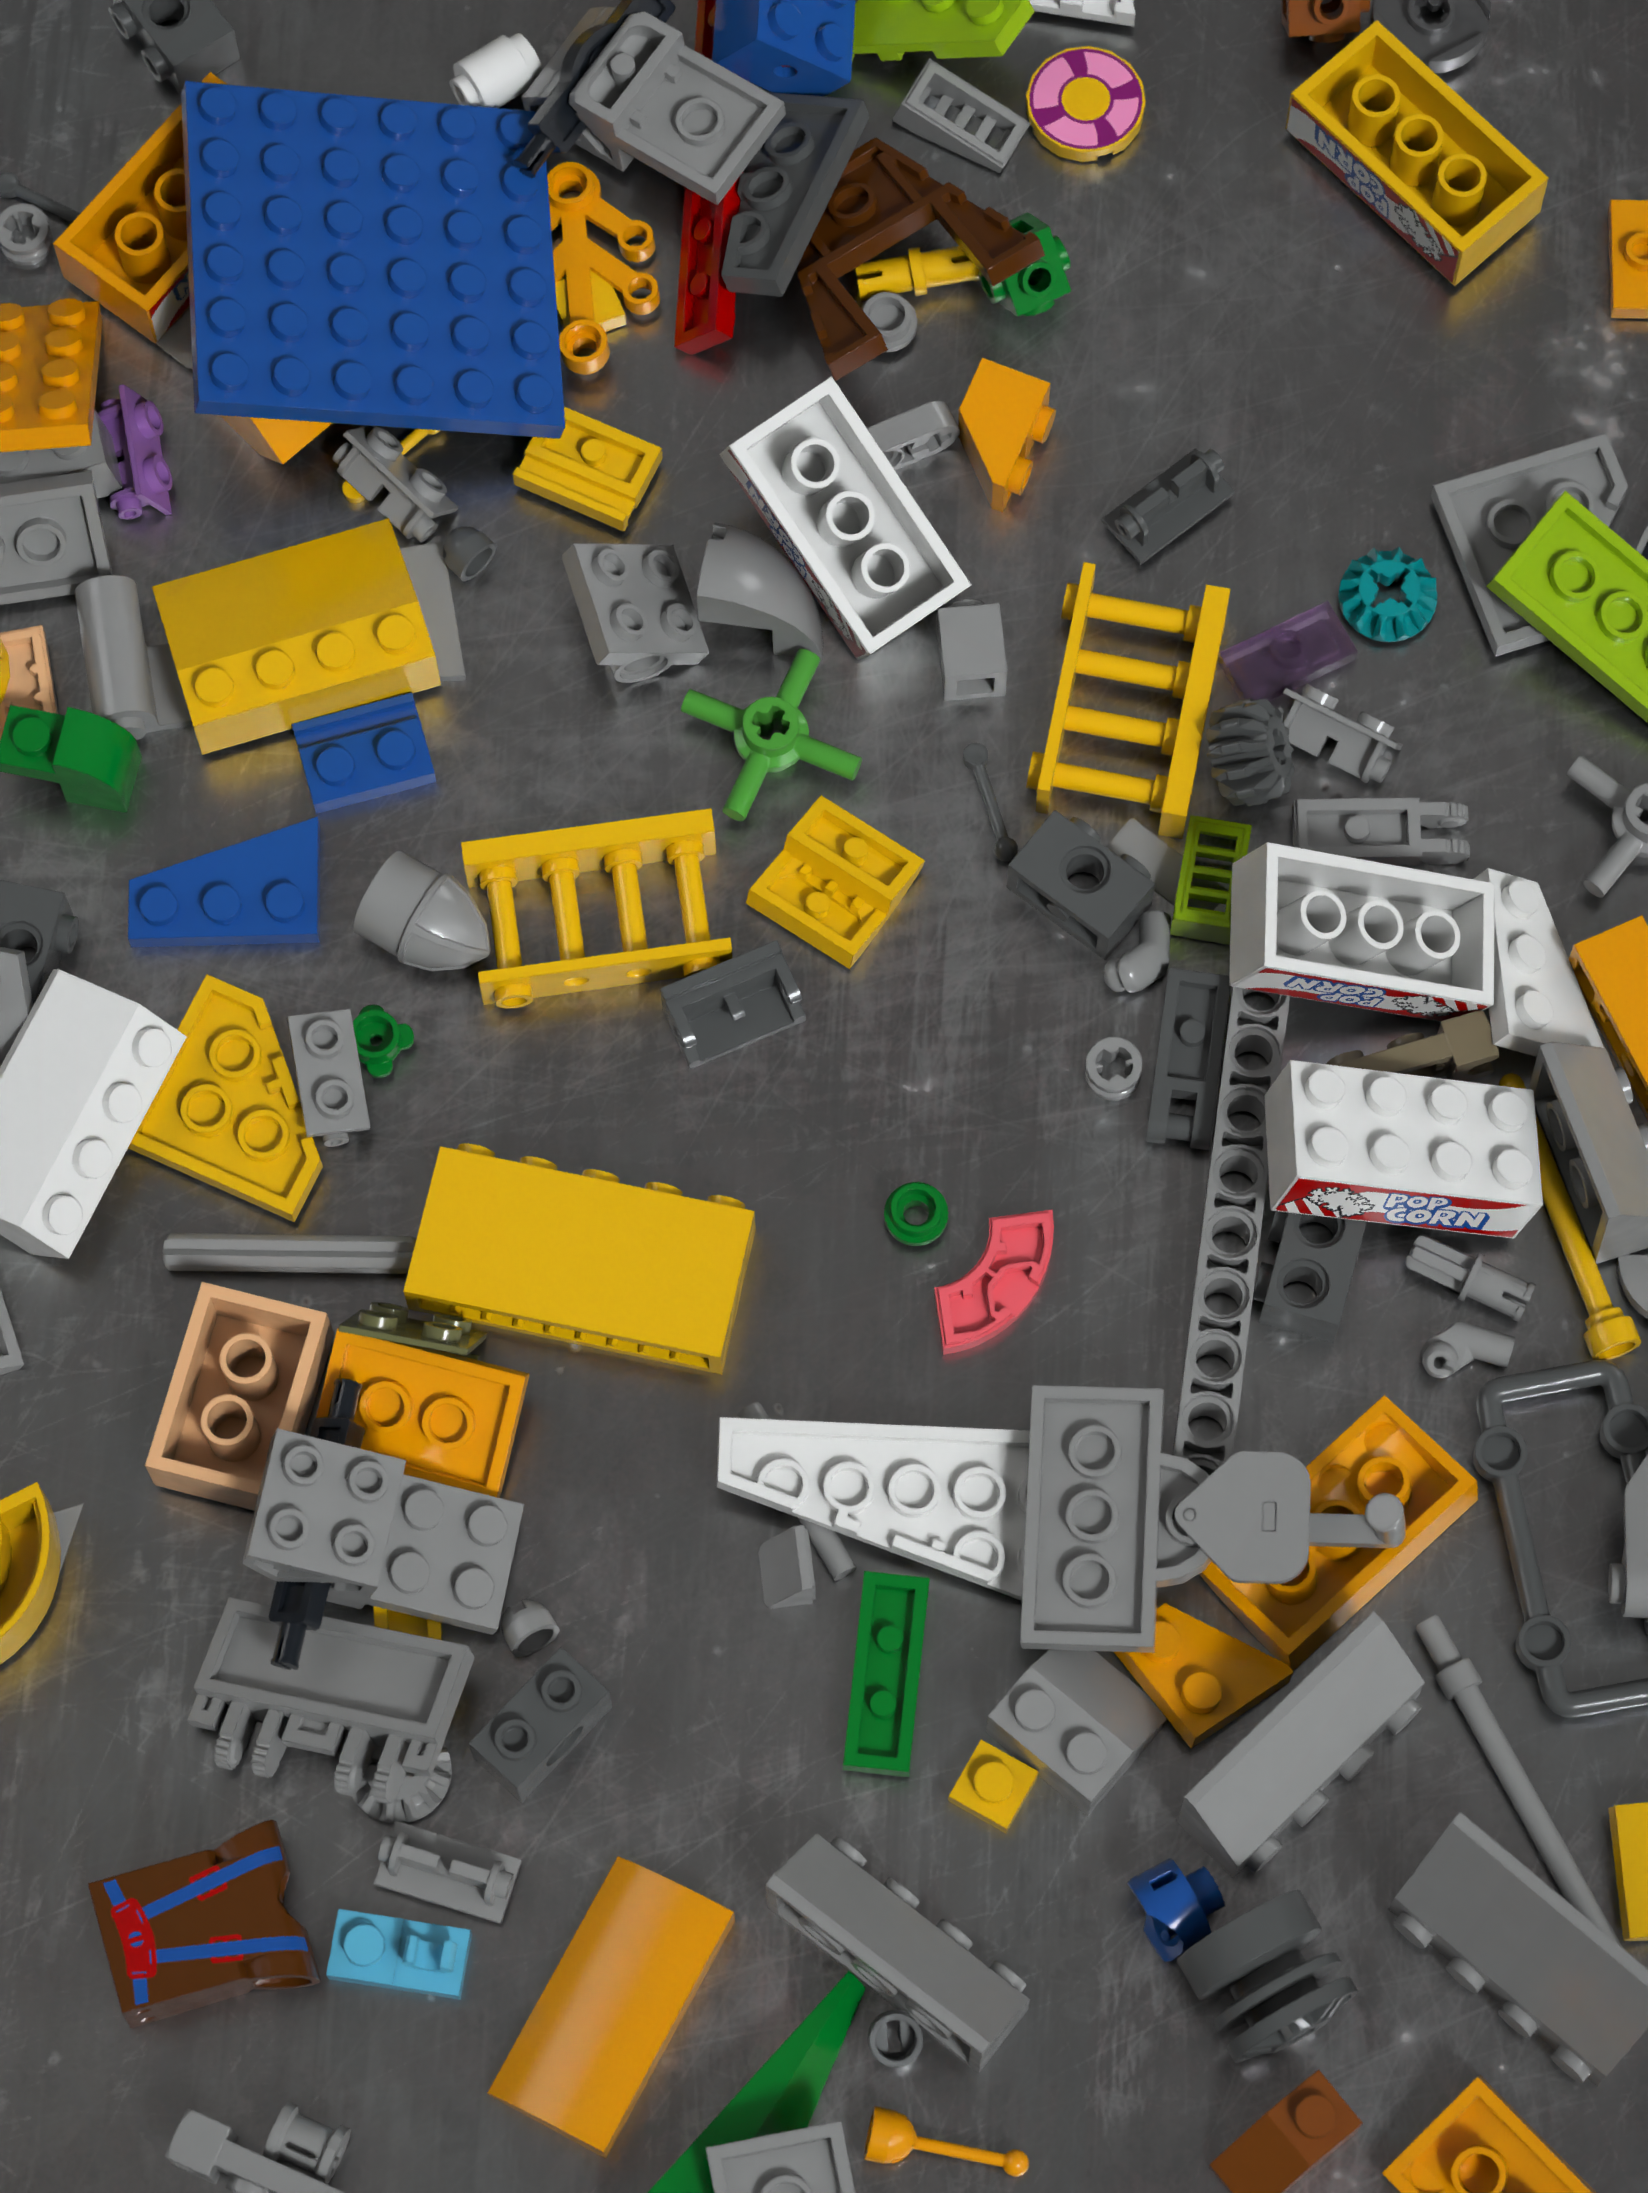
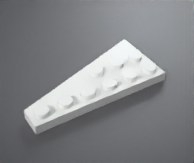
M720 1417L718 1423L717 1488L1022 1601L1029 1430Z

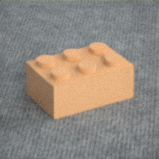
M201 1282L145 1464L154 1485L255 1510L270 1441L274 1432L279 1428L305 1435L334 1338L328 1314Z

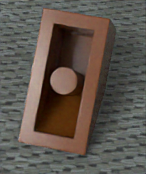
M1318 2069L1258 2119L1211 2162L1209 2167L1230 2193H1285L1358 2132L1363 2122Z

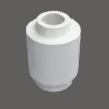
M516 33L510 38L501 35L454 63L453 71L455 78L450 80V86L460 105L499 108L526 92L534 82L533 80L537 78L543 69L535 50L522 34Z

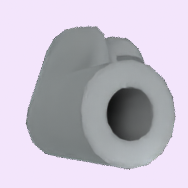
M1147 911L1140 914L1139 945L1122 954L1121 958L1115 957L1110 959L1104 967V979L1112 991L1123 992L1127 990L1130 993H1135L1164 976L1169 967L1171 916L1168 913Z
M1457 1322L1426 1341L1420 1352V1361L1425 1371L1435 1378L1449 1377L1474 1359L1507 1368L1516 1337L1469 1323Z

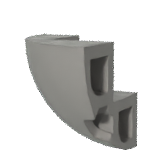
M715 522L713 524L712 538L707 540L696 595L698 621L772 630L773 655L795 657L798 649H806L815 653L820 658V661H822L823 631L819 611L810 589L794 565L777 548L761 537L731 525Z

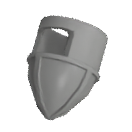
M399 850L386 860L371 881L360 902L353 923L354 933L397 956L399 962L428 971L464 969L488 957L491 952L487 923L472 895L455 880L454 876L448 873L442 874Z

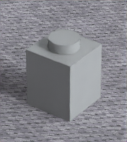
M965 599L952 603L948 608H938L937 641L944 701L1006 696L1007 663L1000 603L985 604L981 600Z

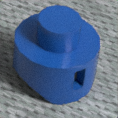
M1169 1858L1127 1882V1885L1146 1912L1143 1930L1153 1948L1164 1962L1180 1957L1191 1946L1212 1933L1206 1917L1225 1907L1223 1896L1214 1878L1205 1866L1184 1876L1177 1864ZM1177 1933V1936L1171 1939V1936Z

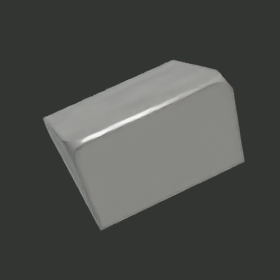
M804 1525L794 1526L765 1541L759 1547L758 1553L764 1602L767 1608L775 1609L813 1604V1600H816L808 1528L805 1529Z

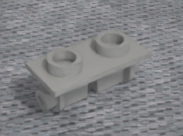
M365 426L348 430L344 433L343 436L349 442L343 444L333 456V460L339 465L337 473L347 480L368 501L373 500L383 487L390 491L389 495L377 510L386 518H389L390 522L407 539L414 536L419 542H424L437 528V524L431 518L453 513L459 508L445 495L447 489L443 482L431 472L422 468L417 469L401 454L403 447L400 442L386 430L379 427Z
M1305 683L1301 693L1285 688L1283 694L1295 699L1290 710L1283 706L1278 708L1282 713L1283 725L1290 729L1288 736L1290 744L1318 757L1327 738H1333L1338 743L1328 763L1360 778L1365 783H1368L1370 779L1382 783L1392 763L1391 760L1383 757L1387 746L1397 750H1401L1403 744L1390 739L1395 728L1394 726L1363 711L1360 712L1357 720L1354 721L1334 711L1339 699Z
M351 1009L287 1016L306 1137L320 1136L323 1138L325 1146L334 1147L346 1144L349 1141L348 1132L370 1130Z
M395 1821L391 1834L384 1836L380 1846L378 1860L381 1861L374 1885L501 1924L522 1859Z

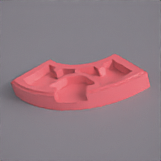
M1053 1209L989 1218L988 1242L977 1264L960 1279L943 1286L934 1287L943 1355L961 1352L992 1339L1015 1322L1028 1308L1044 1281L1050 1263L1054 1234Z

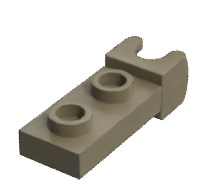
M1479 1010L1441 1021L1437 1035L1424 1038L1423 1033H1410L1391 1041L1387 1045L1386 1050L1364 1056L1361 1050L1349 1051L1333 1057L1327 1064L1434 1078L1446 1076L1450 1080L1468 1082L1488 1076L1494 1072L1491 1061L1499 1058V1050L1496 1045H1493L1489 1021L1484 1011Z

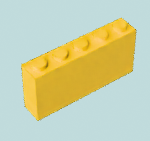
M462 1143L458 1145L457 1149L440 1146L403 1290L409 1310L433 1315H456L472 1320V1323L722 1375L756 1231L755 1211L745 1209L743 1202L728 1196L711 1195L707 1201L682 1196L683 1192L680 1189L665 1183L648 1182L644 1188L622 1184L617 1176L602 1170L586 1169L583 1170L582 1175L559 1171L556 1164L539 1157L524 1156L520 1158L519 1162L496 1158L492 1150L476 1144Z

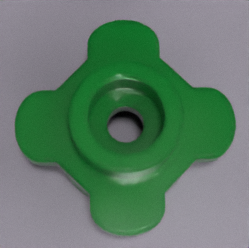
M375 1004L363 1007L359 1015L353 1020L359 1061L367 1066L368 1073L375 1078L388 1076L393 1071L392 1062L398 1054L413 1045L414 1033L412 1028L407 1024H397L390 1014L384 1012L381 1006ZM374 1036H379L382 1038V1043L378 1046H373L370 1040Z

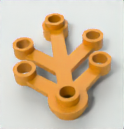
M564 162L551 169L547 175L551 232L562 223L563 235L562 242L553 250L555 283L566 275L570 324L562 330L559 336V345L563 363L569 370L582 375H590L599 371L606 364L610 354L606 332L600 324L595 322L590 270L621 292L627 309L637 315L653 312L660 303L658 283L652 275L643 272L637 273L587 237L586 219L617 238L621 255L631 262H642L650 258L655 251L653 230L649 224L641 220L630 219L601 198L600 182L590 169L580 163ZM571 191H577L581 193L579 196L574 198H562L566 193ZM635 236L646 238L645 242L639 246L627 244V241ZM645 288L651 291L646 298L636 299L631 296L637 289ZM584 348H591L596 351L586 357L576 356Z

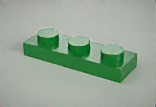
M864 1571L843 1770L909 1777L930 1578Z

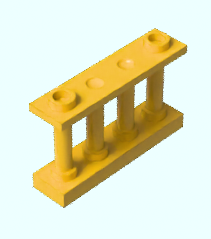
M1083 562L1079 584L1067 583L1061 619L1071 620V626L1045 753L1033 751L1026 788L1037 790L1035 812L1048 814L1053 787L1149 804L1150 811L1161 813L1158 835L1183 839L1231 589L1206 584L1202 606L1190 604L1189 610L1093 593L1096 564ZM1087 618L1184 635L1183 641L1194 643L1191 663L1179 661L1178 666L1081 649ZM1076 673L1173 691V698L1184 699L1180 719L1168 717L1167 722L1163 723L1071 706L1070 702ZM1068 730L1161 747V754L1172 756L1169 776L1156 774L1155 780L1060 763L1058 761L1064 731Z
M712 808L461 842L468 888L480 886L488 894L497 969L478 972L483 1005L495 1003L499 1008L513 1009L527 1006L533 1002V998L686 978L733 958L730 937L714 940L710 938L700 861L705 856L716 854ZM668 861L669 864L675 865L686 943L648 948L637 870L643 864ZM605 869L613 877L623 952L585 957L575 879L582 872ZM543 878L544 881L550 882L560 961L522 966L512 887L516 886L518 881Z

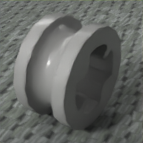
M24 203L12 205L2 211L0 214V250L6 259L16 265L28 266L46 258L52 249L53 237L47 216L43 211L32 204ZM22 226H33L36 236L33 240L26 236V243H15L12 233L15 229L22 233Z
M1108 1037L1099 1040L1090 1048L1086 1057L1085 1080L1088 1088L1096 1096L1105 1100L1118 1101L1129 1097L1136 1091L1141 1081L1143 1060L1139 1050L1132 1042L1121 1037ZM1119 1057L1126 1061L1124 1073L1130 1074L1128 1077L1123 1078L1116 1074L1109 1081L1101 1077L1103 1065L1097 1064L1100 1060L1103 1059L1108 1063H1112Z

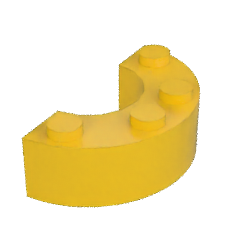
M38 1482L0 1500V1665L13 1656L37 1630L49 1609L58 1583L61 1564L59 1530L49 1500Z

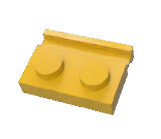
M564 407L565 428L560 439L532 437L525 450V457L519 468L516 467L513 473L514 485L625 532L628 526V519L634 508L637 509L663 459L662 448Z

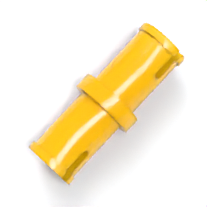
M959 246L920 252V247L908 248V255L869 261L856 267L861 301H866L882 292L898 294L915 291V296L927 295V288L972 280L974 282L980 281L979 269Z

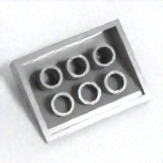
M1459 1812L1392 1901L1389 1910L1397 1916L1393 1922L1394 1926L1406 1939L1417 1947L1425 1949L1430 1944L1450 1962L1446 1965V1970L1467 1990L1477 1994L1482 1988L1500 2003L1502 2007L1499 2009L1498 2014L1516 2032L1526 2038H1530L1535 2033L1555 2051L1551 2055V2059L1568 2076L1579 2083H1583L1588 2078L1598 2086L1648 2029V1969L1464 1814Z

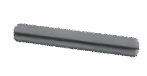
M169 1233L165 1236L163 1242V1262L170 1271L408 1274L416 1238L412 1236Z

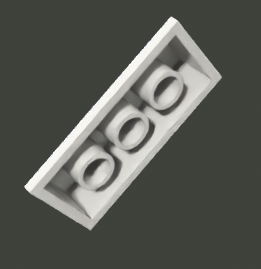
M60 969L52 970L0 1066V1235L31 1255L70 1258L187 1036L137 1002Z

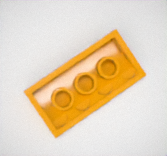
M1385 1395L1306 1466L1311 1481L1310 1513L1365 1515L1366 1505L1371 1498L1381 1493L1393 1494L1399 1498L1404 1509L1406 1535L1402 1544L1394 1548L1309 1546V1557L1303 1571L1293 1580L1282 1584L1237 1583L1230 1580L1212 1561L1205 1571L1199 1574L1248 1631L1276 1659L1288 1664L1293 1671L1478 1501L1477 1480Z
M618 1856L487 2094L606 2159L735 1922L734 1912L671 1879Z
M1481 2075L1477 2076L1382 2172L1401 2193H1597Z

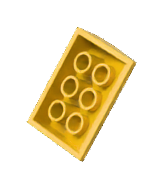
M389 518L152 586L202 755L293 729V723L441 686L436 655Z

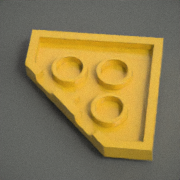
M206 974L177 1029L187 1037L128 1149L295 1222L323 1165L313 1137H306L301 1103L264 999Z

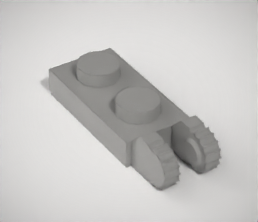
M1419 798L1293 800V847L1396 866L1420 865L1421 862L1429 865H1457L1458 863L1468 861L1470 858V845L1466 840L1454 838L1421 839V826L1428 829L1456 828L1469 822L1468 808L1464 806V803L1420 802Z

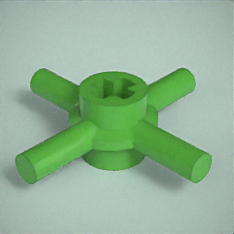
M798 649L776 697L758 699L744 710L693 689L688 690L681 706V712L733 732L736 749L745 761L722 809V812L728 817L737 821H745L767 772L783 771L794 765L798 760L854 781L862 758L809 737L807 721L798 709L820 662V658L815 653L806 649ZM773 729L782 732V733H777V732H775V733L771 736L770 740L761 738V736H763V737H769L770 734L772 733Z

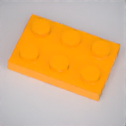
M338 1327L316 1418H328L336 1379L356 1381L362 1385L354 1422L364 1427L365 1430L361 1449L406 1460L403 1473L405 1475L500 1498L530 1374L436 1349L340 1332Z

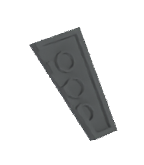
M768 92L784 102L786 115L750 161L746 173L740 175L737 191L741 199L739 213L732 217L721 273L728 292L783 297L870 118L864 100Z

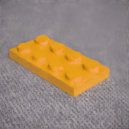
M66 298L57 300L50 305L21 307L15 303L0 304V452L91 446L102 332V316L99 301L82 302L78 299Z

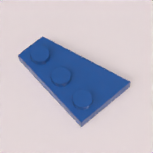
M318 816L130 879L128 940L131 948L320 943V823Z

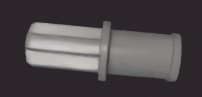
M1420 1234L1415 1239L1405 1263L1409 1270L1458 1292V1300L1463 1302L1467 1296L1512 1317V1320L1519 1322L1523 1315L1526 1304L1504 1295L1503 1292H1508L1529 1302L1536 1286L1532 1282L1528 1283L1483 1262L1485 1255L1478 1253L1475 1258L1426 1234Z

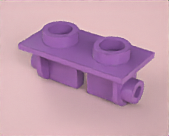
M122 384L118 386L120 399L104 401L101 404V412L98 413L113 438L117 458L124 456L125 460L118 463L123 490L109 495L110 506L112 509L117 510L118 517L121 519H135L141 516L143 513L142 507L151 505L168 516L172 514L168 491L172 488V476L162 455L159 436L162 435L164 429L162 417L152 401L145 399Z

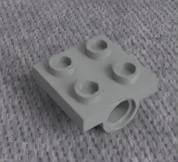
M573 543L561 555L596 665H610L616 681L622 683L644 681L661 674L671 665H697L709 654L674 545Z

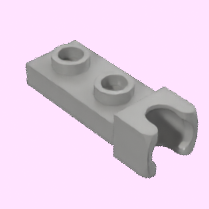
M191 2109L185 2111L165 2154V2158L172 2161V2165L213 2184L217 2183L221 2173L229 2176L230 2179L226 2188L234 2193H345L235 2144L238 2136L229 2126Z

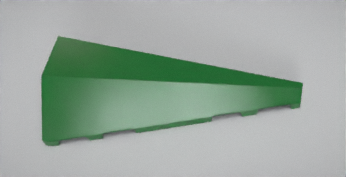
M850 1971L844 1975L647 2193H714L706 2152L707 2147L807 2128L809 2126L831 2069L837 2060L844 2038L866 1990V1987Z

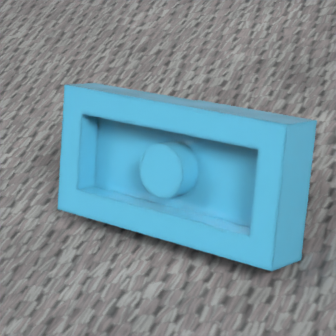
M338 1909L326 1976L331 1980L460 2000L472 1932L470 1929Z

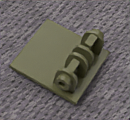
M371 1302L370 1310L361 1309L339 1325L338 1331L436 1349L479 1361L480 1355L469 1353L487 1337V1332L471 1330L472 1320L449 1314H434L433 1322L408 1318L409 1308L384 1302Z

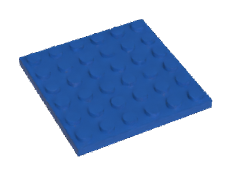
M185 81L181 93L195 414L560 439L565 428L547 165L545 161L536 173V176L529 178L519 171L521 168H516L513 164V161L520 155L534 136L529 131L527 125L537 111Z

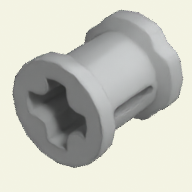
M288 2102L281 2110L272 2127L263 2156L273 2161L279 2158L315 2174L316 2180L328 2184L344 2155L351 2129L341 2125L334 2130L299 2114V2106Z

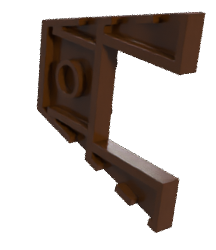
M876 137L856 148L796 268L832 378L837 381L888 350L881 332L840 283L838 278L935 220L939 221L993 287L1045 256L1040 239L1032 232L1024 235L1011 227L1008 218L993 208L988 207L984 210L967 200L965 192L952 183L947 182L944 185L929 176L924 166Z

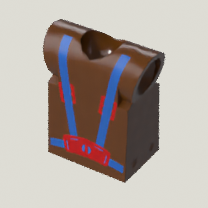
M268 1820L256 1824L225 1841L215 1850L196 1852L88 1883L121 2011L130 2029L243 1995L252 1989H294L312 1986L321 1981L307 1929L297 1922L283 1906L290 1868L277 1821Z

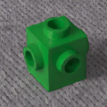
M1027 212L1010 220V225L1024 235L1028 232L1037 235L1045 256L994 287L979 271V279L988 299L993 304L999 303L1017 317L1020 315L1034 316L1041 314L1054 306L1055 299L1072 292L1065 273L1066 270L1071 268L1065 246L1058 236L1052 235L1047 224Z

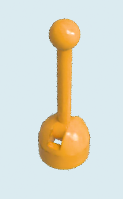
M878 2106L873 2108L864 2149V2160L881 2164L898 2163L906 2158L913 2149L1003 2167L1004 2171L1013 2177L1023 2175L1028 2169L1029 2159L1019 2149H1012L1004 2154L917 2136L914 2126L906 2115L888 2108Z

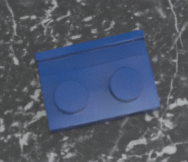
M412 692L292 724L316 814L437 782Z

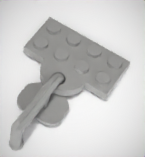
M1032 1385L1020 1634L1022 1649L1155 1653L1157 1588L1183 1584L1205 1571L1211 1561L1230 1580L1237 1583L1282 1584L1293 1580L1303 1571L1309 1557V1546L1397 1547L1402 1544L1406 1535L1403 1504L1395 1495L1381 1493L1370 1499L1366 1505L1365 1515L1310 1513L1311 1481L1309 1473L1304 1464L1290 1454L1283 1452L1240 1451L1230 1456L1209 1476L1206 1471L1187 1458L1162 1453L1165 1398L1163 1389ZM1174 1517L1176 1520L1177 1528L1180 1531V1533L1175 1529L1173 1525Z

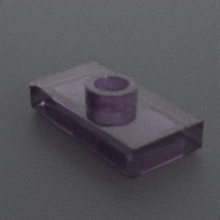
M1326 601L1219 652L1218 663L1240 700L1267 698L1271 701L1284 695L1285 688L1294 690L1305 683H1309L1356 660L1358 651L1329 601Z

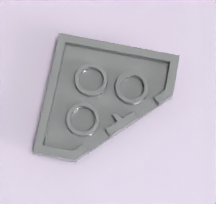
M1607 433L1433 485L1431 498L1495 657L1549 641L1542 633L1489 590L1486 585L1555 500L1564 491H1567L1598 519L1610 527L1626 495L1628 484Z

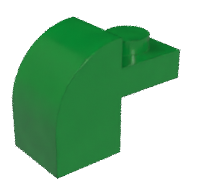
M10 705L0 741V772L60 783L66 802L127 813L142 758L137 741L130 732L104 717L76 708L67 707L66 715Z

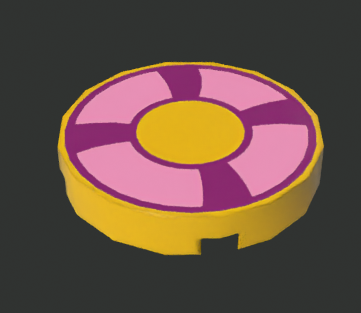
M1092 46L1067 48L1045 59L1032 75L1026 94L1027 118H1029V122L1033 127V133L1040 144L1059 157L1079 162L1097 161L1098 156L1107 155L1111 152L1113 156L1126 149L1139 133L1145 113L1146 100L1143 83L1131 64L1112 51Z

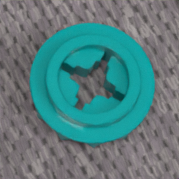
M1373 547L1367 555L1358 560L1352 559L1340 581L1338 592L1339 605L1347 622L1365 637L1382 642L1402 641L1421 632L1432 619L1438 602L1436 577H1432L1425 568L1422 557L1414 559L1404 554L1400 547L1392 551H1378ZM1400 579L1403 580L1399 593L1401 602L1398 603L1396 600L1389 598L1384 603L1379 602L1374 607L1379 590L1377 582L1389 586L1394 581L1398 583Z

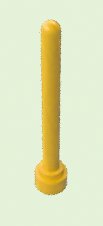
M1514 1073L1504 1075L1499 1081V1086L1526 1089L1523 1079ZM1536 1114L1542 1197L1589 1314V1317L1585 1320L1588 1330L1584 1333L1583 1337L1592 1360L1614 1359L1636 1349L1641 1344V1339L1632 1317L1624 1316L1620 1307H1613Z

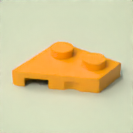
M1166 1603L1156 1609L1155 1653L1114 1652L1190 1748H1193L1287 1685L1294 1673L1288 1664Z

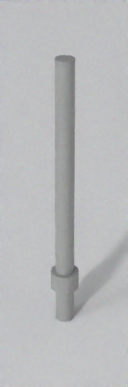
M1434 1615L1422 1621L1415 1628L1439 1670V1673L1435 1675L1438 1684L1447 1700L1455 1699L1565 1900L1621 1946L1478 1688V1685L1482 1683V1679L1470 1658L1462 1659L1439 1615Z

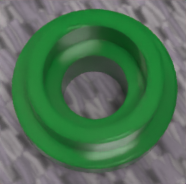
M922 1182L903 1184L896 1188L886 1201L884 1208L885 1224L890 1234L903 1244L910 1246L929 1244L940 1237L948 1222L946 1200L935 1187ZM912 1207H920L927 1212L928 1219L922 1224L913 1225L906 1221L904 1214Z

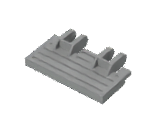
M232 1597L228 1598L193 1687L197 1692V1696L187 1719L191 1726L216 1731L226 1704L230 1705L219 1731V1738L216 1739L217 1742L214 1746L215 1752L213 1755L215 1756L214 1762H216V1766L228 1770L236 1769L240 1759H242V1753L245 1752L255 1723L258 1720L263 1721L256 1740L257 1744L251 1755V1770H253V1774L256 1776L273 1777L287 1746L336 1757L346 1730H349L340 1754L339 1763L336 1765V1771L334 1772L335 1792L352 1796V1794L355 1795L356 1791H359L362 1778L366 1774L376 1746L384 1748L377 1765V1771L374 1773V1779L372 1780L373 1800L386 1804L393 1803L407 1772L432 1776L475 1659L469 1646L323 1616L318 1630H306L299 1660V1669L287 1670L273 1666L270 1663L273 1658L280 1627L269 1620L268 1616L271 1605Z

